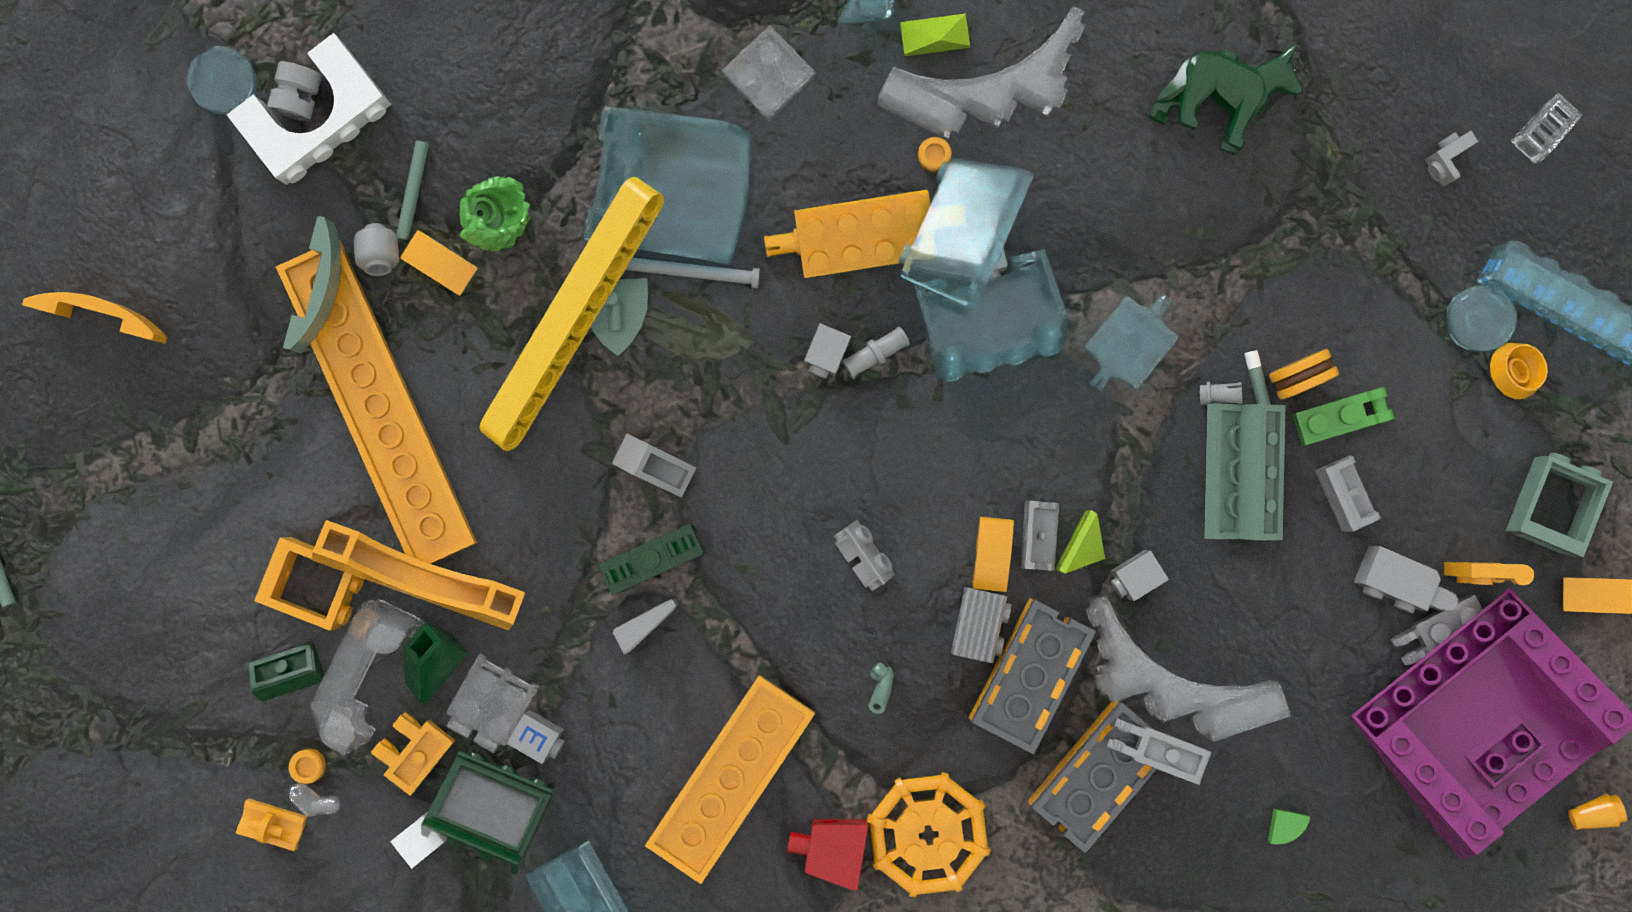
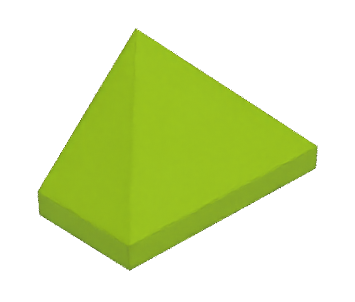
M966 13L900 22L904 56L970 48Z
M1085 510L1055 567V570L1060 573L1066 574L1105 559L1098 516L1094 511Z

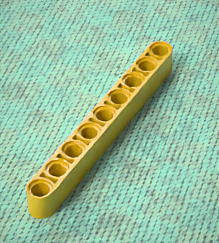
M637 177L629 178L621 186L481 420L480 432L504 451L515 449L523 440L664 205V196Z

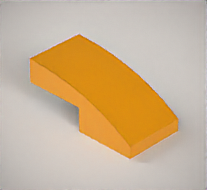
M419 230L416 231L400 256L402 260L459 296L477 270L476 266Z
M980 517L972 581L973 589L1007 591L1013 540V520Z

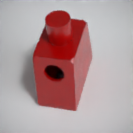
M813 819L810 835L790 832L787 852L806 855L805 873L857 891L868 830L867 819Z

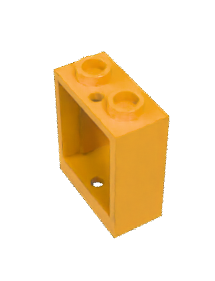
M280 537L254 601L329 631L340 629L341 625H346L353 609L349 606L354 593H359L365 579L344 572L327 616L283 600L281 596L298 554L312 559V552L315 546L292 537Z

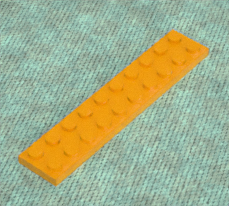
M339 240L341 274L337 295L329 317L316 338L311 342V346L404 553L418 560L433 564L476 544L477 541L345 249ZM313 250L276 266L297 315L303 318L306 316L321 255Z

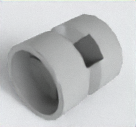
M280 61L274 78L278 88L271 89L267 109L291 119L310 122L315 105L311 96L318 94L322 75L305 66Z

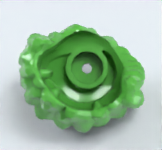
M497 176L495 178H488L487 181L485 180L480 184L474 185L472 189L466 190V197L460 201V224L463 227V230L459 233L460 237L474 247H479L486 251L499 252L503 248L513 246L517 237L523 234L527 223L531 219L528 212L530 204L525 201L523 185L511 177Z

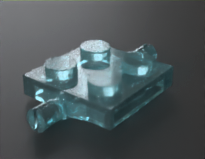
M1161 294L1150 309L1140 306L1127 295L1121 300L1083 347L1102 367L1094 379L1090 381L1093 387L1096 386L1097 390L1102 391L1113 376L1124 381L1132 389L1137 390L1179 338L1166 327L1160 318L1172 304L1170 299L1165 301L1167 296Z

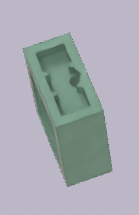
M1550 453L1549 456L1535 457L1505 531L1567 557H1584L1613 481L1601 477L1602 472L1589 466H1581L1579 468L1570 464L1571 459L1561 454ZM1549 472L1586 487L1567 536L1530 521Z

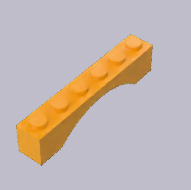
M328 520L325 521L312 552V560L508 631L514 624L525 594L523 591L492 580L461 574L418 560L389 548L358 531Z

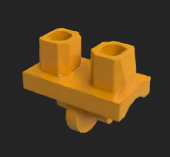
M247 799L236 834L256 839L261 843H269L295 851L298 849L308 816L253 799Z

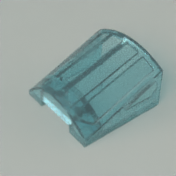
M603 106L598 140L604 141L595 205L594 208L588 207L583 241L588 242L624 182L631 177H637L664 196V205L637 250L730 265L740 235L747 202L751 164V132L727 121Z

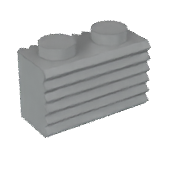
M969 587L964 588L951 648L953 655L993 663L995 656H1001L1004 637L999 636L1002 623H1008L1011 612V604L1006 603L1007 596Z

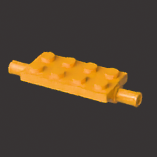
M928 190L794 210L796 228L793 229V232L771 236L766 235L764 240L767 257L793 252L801 255L804 278L936 258L934 243L936 230L958 226L964 227V210L962 205L933 210L930 207Z

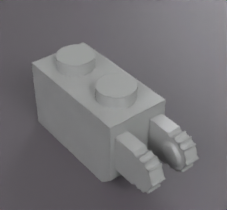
M1368 546L1353 582L1364 587L1362 593L1379 600L1386 596L1395 600L1394 607L1412 614L1415 609L1428 611L1429 608L1453 612L1458 606L1459 598L1453 592L1438 586L1441 579L1437 570L1381 546Z

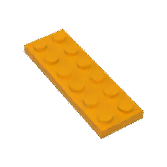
M759 675L645 844V847L702 884L815 715V712Z

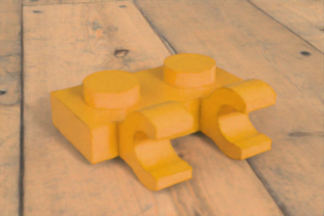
M404 712L392 726L411 740L405 749L400 753L390 741L384 738L375 746L371 753L389 766L384 776L411 796L454 743L455 739L432 721L427 720L423 726H420L413 716Z

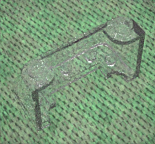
M379 599L368 600L360 605L310 705L311 715L318 734L327 747L346 755L369 743L376 728L369 726L365 720V712L368 705L353 698L376 653L386 654L397 650L403 640L413 637L426 621Z

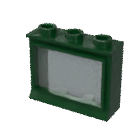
M458 751L457 757L431 808L421 823V835L428 838L431 831L447 837V844L453 848L459 849L461 844L478 850L479 857L487 862H491L493 857L511 864L510 872L517 875L551 803L553 790L549 789V786L542 780L536 778L528 780L518 776V773L508 766L499 765V767L489 764L483 756L477 753L468 752V754Z

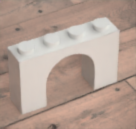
M334 33L307 53L329 81L334 94L333 110L322 126L307 133L289 132L282 126L275 115L267 109V105L254 94L227 114L273 176L286 185L302 179L309 167L316 162L320 163L328 159L333 154L335 147L342 142H349L359 134L360 128L369 121L379 120L386 113V108L392 105L346 45Z

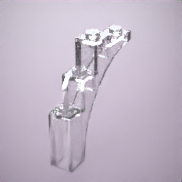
M1072 6L1061 26L1042 47L1021 62L994 74L972 79L941 80L917 76L893 67L878 96L877 105L946 139H949L952 131L959 133L967 117V114L962 111L996 127H999L1003 118L1009 121L1018 103L1012 99L1049 115L1053 106L1060 109L1068 93V90L1063 88L1068 77L1060 73L1063 72L1071 56L1065 52L1070 41L1077 44L1085 25L1080 23L1085 11Z
M1100 594L1088 598L1090 607L1086 608L1088 618L1093 627H1098L1101 639L1097 640L1099 651L1103 659L1108 658L1109 660L1108 663L1097 666L1099 675L1095 676V681L1101 696L1106 695L1109 700L1115 702L1147 691L1148 695L1144 696L1148 712L1151 716L1155 715L1162 722L1196 711L1197 715L1193 716V720L1200 735L1204 734L1205 738L1212 742L1291 716L1280 683L1269 680L1246 686H1213L1192 682L1172 674L1152 661L1133 643L1117 620L1106 595Z

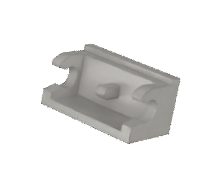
M1351 455L1315 470L1341 531L1345 532L1356 531L1381 519L1379 513L1373 509L1354 466L1356 461Z
M1025 501L1020 568L1055 570L1058 503Z

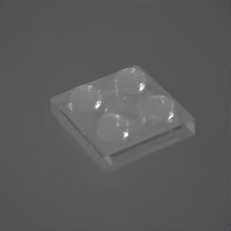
M770 25L721 70L724 77L767 121L816 76V72Z

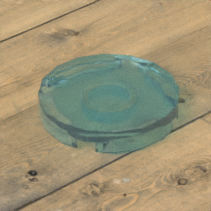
M215 46L193 59L187 73V86L194 100L201 107L215 114H228L255 93L257 77L253 65L240 52L229 47Z
M1478 285L1461 291L1452 299L1447 308L1446 318L1448 317L1449 326L1447 328L1449 335L1457 345L1468 351L1486 352L1500 348L1510 340L1516 329L1517 314L1513 302L1505 292L1494 286Z

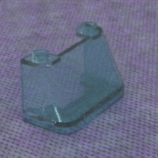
M952 157L950 163L943 161L935 179L941 182L914 244L912 246L906 243L898 261L904 264L900 277L974 309L994 271L1034 173L1022 168Z

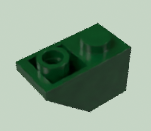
M428 622L423 623L404 647L405 684L420 704H427L468 652L452 633Z

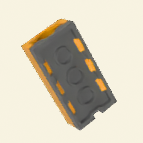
M1029 598L968 718L972 723L1034 754L1096 631L1066 616L1062 622L1056 619L1059 614L1058 611Z
M1115 698L1027 800L1031 807L1053 826L1059 821L1061 823L1058 827L1060 831L1084 853L1090 849L1156 771V768L1133 760L1132 756L1107 747L1109 739H1117L1135 748L1139 739L1138 735L1126 733L1114 726L1117 718L1142 728L1143 726L1151 728L1127 706Z

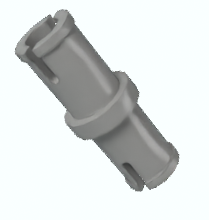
M897 327L877 341H868L865 348L843 359L842 364L853 379L875 364L882 365L886 362L885 358L905 346H909L910 342L901 327Z

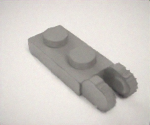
M1467 595L1458 600V606L1453 612L1436 611L1411 624V628L1397 634L1391 640L1394 646L1398 647L1418 638L1421 646L1407 652L1401 658L1404 665H1411L1425 657L1483 609L1475 595Z
M1117 718L1114 726L1126 733L1138 735L1139 739L1135 748L1117 739H1109L1107 747L1132 756V759L1200 785L1211 751L1149 727L1143 726L1142 728Z

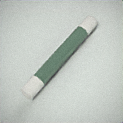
M1258 350L1244 353L1256 403L1271 405Z

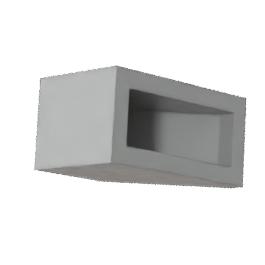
M626 434L612 462L615 466L681 498L696 470V467L629 434Z

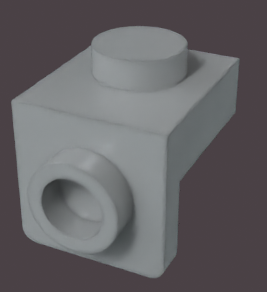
M1472 131L1467 132L1461 137L1456 132L1437 143L1441 148L1439 151L1424 159L1428 164V171L1435 181L1440 182L1443 187L1461 177L1450 159L1478 142Z

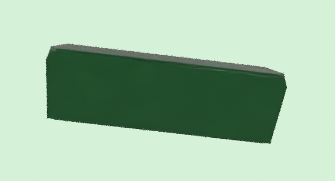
M313 642L248 663L250 692L260 701H267L324 681V674Z

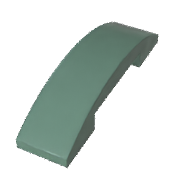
M317 216L309 249L320 254L321 259L306 316L303 318L291 315L283 346L285 349L298 353L304 351L323 328L334 305L340 282L341 249L337 229L333 222L321 216Z

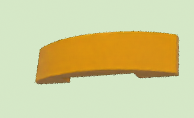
M55 292L24 298L22 303L23 306L67 318L71 317L73 307L78 306L122 318L123 321L119 332L166 344L167 341L165 334L144 316L122 305L97 297L78 293Z

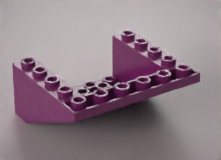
M1510 588L1350 717L1437 833L1462 860L1478 855L1504 834L1501 829L1595 753L1615 744L1632 730V712Z

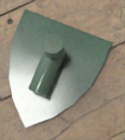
M648 278L620 279L591 325L592 331L601 343L617 356L621 355L633 343L644 323L648 308Z

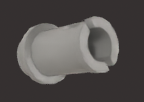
M1209 381L1207 385H1200L1201 405L1214 403L1243 404L1242 382L1211 385Z

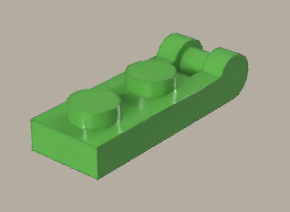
M1385 387L1292 414L1301 445L1312 444L1395 419L1392 409L1388 410L1385 397L1388 395ZM1371 401L1375 414L1367 416L1363 403Z

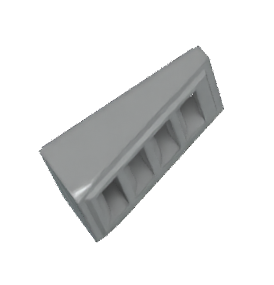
M671 598L614 629L613 634L624 654L633 650L676 609V606L679 604L676 598Z

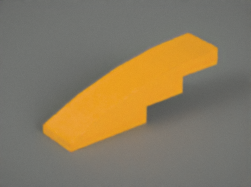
M1563 577V611L1632 614V579Z

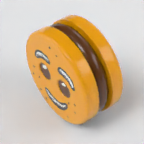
M1329 350L1318 351L1270 373V380L1272 383L1275 382V388L1278 389L1277 395L1279 399L1289 398L1338 376L1339 371L1337 367L1333 366L1334 363L1331 359H1328L1332 357Z

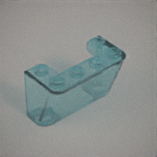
M1045 249L1012 257L1011 274L1003 275L992 281H980L949 290L947 274L914 282V293L935 373L938 378L945 381H955L963 375L973 372L986 373L993 370L996 366L1008 363L1012 365L1021 364L1028 358L1039 355L1052 356L1057 354L1066 342L1068 316ZM1035 261V263H1033L1032 265L1022 267L1024 264L1028 262ZM938 287L935 290L925 292L928 288Z

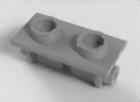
M858 520L834 535L837 540L836 546L848 562L857 556L860 558L861 562L852 569L864 587L868 586L873 591L879 586L884 585L895 575L888 557L878 551L873 543L872 534Z

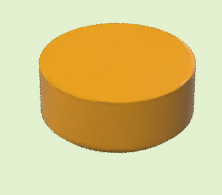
M928 138L919 147V164L926 171L940 172L950 162L951 148L942 138Z
M315 749L301 750L294 754L289 762V773L300 784H310L317 781L323 776L326 769L324 756Z

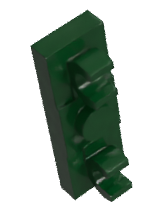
M691 523L605 561L598 566L611 595H614L705 553Z

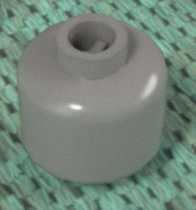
M372 223L366 225L364 229L355 234L353 239L355 262L365 273L372 276H382L390 273L397 266L400 260L398 237L391 229L385 228L384 225L379 223Z

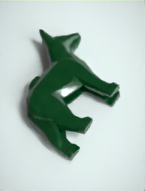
M1293 44L1279 56L1255 68L1239 62L1238 55L1228 50H1221L1219 53L1204 51L1198 55L1188 57L1174 79L1160 92L1148 118L1160 124H1165L1171 107L1179 106V125L1196 130L1198 125L1196 119L1197 108L1210 95L1216 104L1230 114L1228 126L1219 149L1228 154L1236 155L1244 146L1243 135L1247 125L1253 117L1260 114L1265 108L1273 92L1278 91L1292 96H1297L1303 92V87L1297 77L1295 67L1290 61L1297 49V44Z

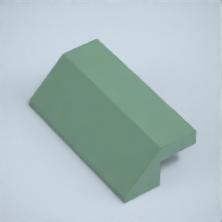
M1207 404L1204 539L1283 540L1286 405Z

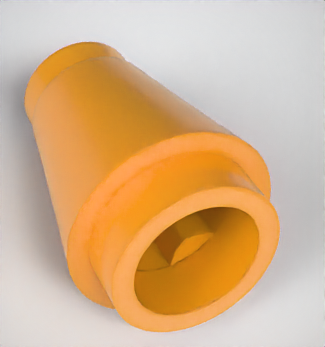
M1605 793L1575 807V809L1568 810L1570 821L1575 830L1619 827L1620 823L1627 821L1624 805L1618 795L1609 796Z

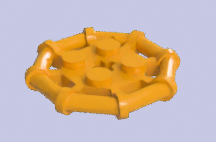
M942 772L941 775L903 780L899 777L894 780V786L874 812L868 814L866 820L870 824L874 857L872 865L874 869L882 871L909 893L908 896L913 898L921 894L956 890L958 893L962 891L964 883L984 857L990 855L991 851L987 842L983 810L986 806L983 800H977L949 778L948 773ZM935 790L934 798L913 800L911 792ZM945 793H948L964 807L958 812L949 808L942 801ZM903 798L907 805L902 814L896 820L887 817L899 800ZM970 817L974 841L963 839L961 821ZM931 825L933 831H938V836L934 837L931 843H926L925 839L919 838V833H923L925 830L924 826ZM884 828L894 829L896 847L886 851ZM963 848L971 852L955 872L950 863L957 858L960 850ZM901 856L909 865L915 867L912 877L892 862ZM944 868L947 876L944 878L922 880V874L925 870Z

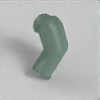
M881 662L876 663L870 672L871 678L878 681L869 702V709L876 714L883 713L886 709L894 678L891 667H886Z

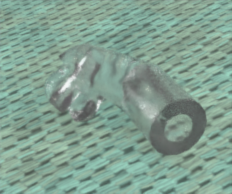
M303 783L295 784L290 789L289 796L291 802L306 816L338 813L340 810V800L337 795L320 797Z

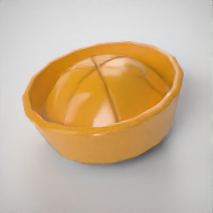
M1506 343L1497 348L1492 355L1490 363L1491 377L1496 387L1504 395L1513 399H1525L1533 395L1546 381L1548 373L1547 362L1543 354L1536 347L1529 344Z

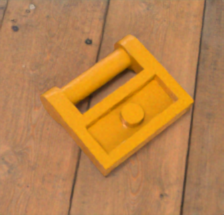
M1444 562V575L1457 576V583L1493 585V583L1512 581L1517 585H1528L1534 579L1532 568L1523 564Z

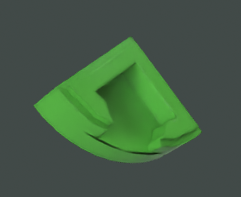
M1274 808L1268 842L1270 844H1285L1297 839L1308 826L1310 816Z

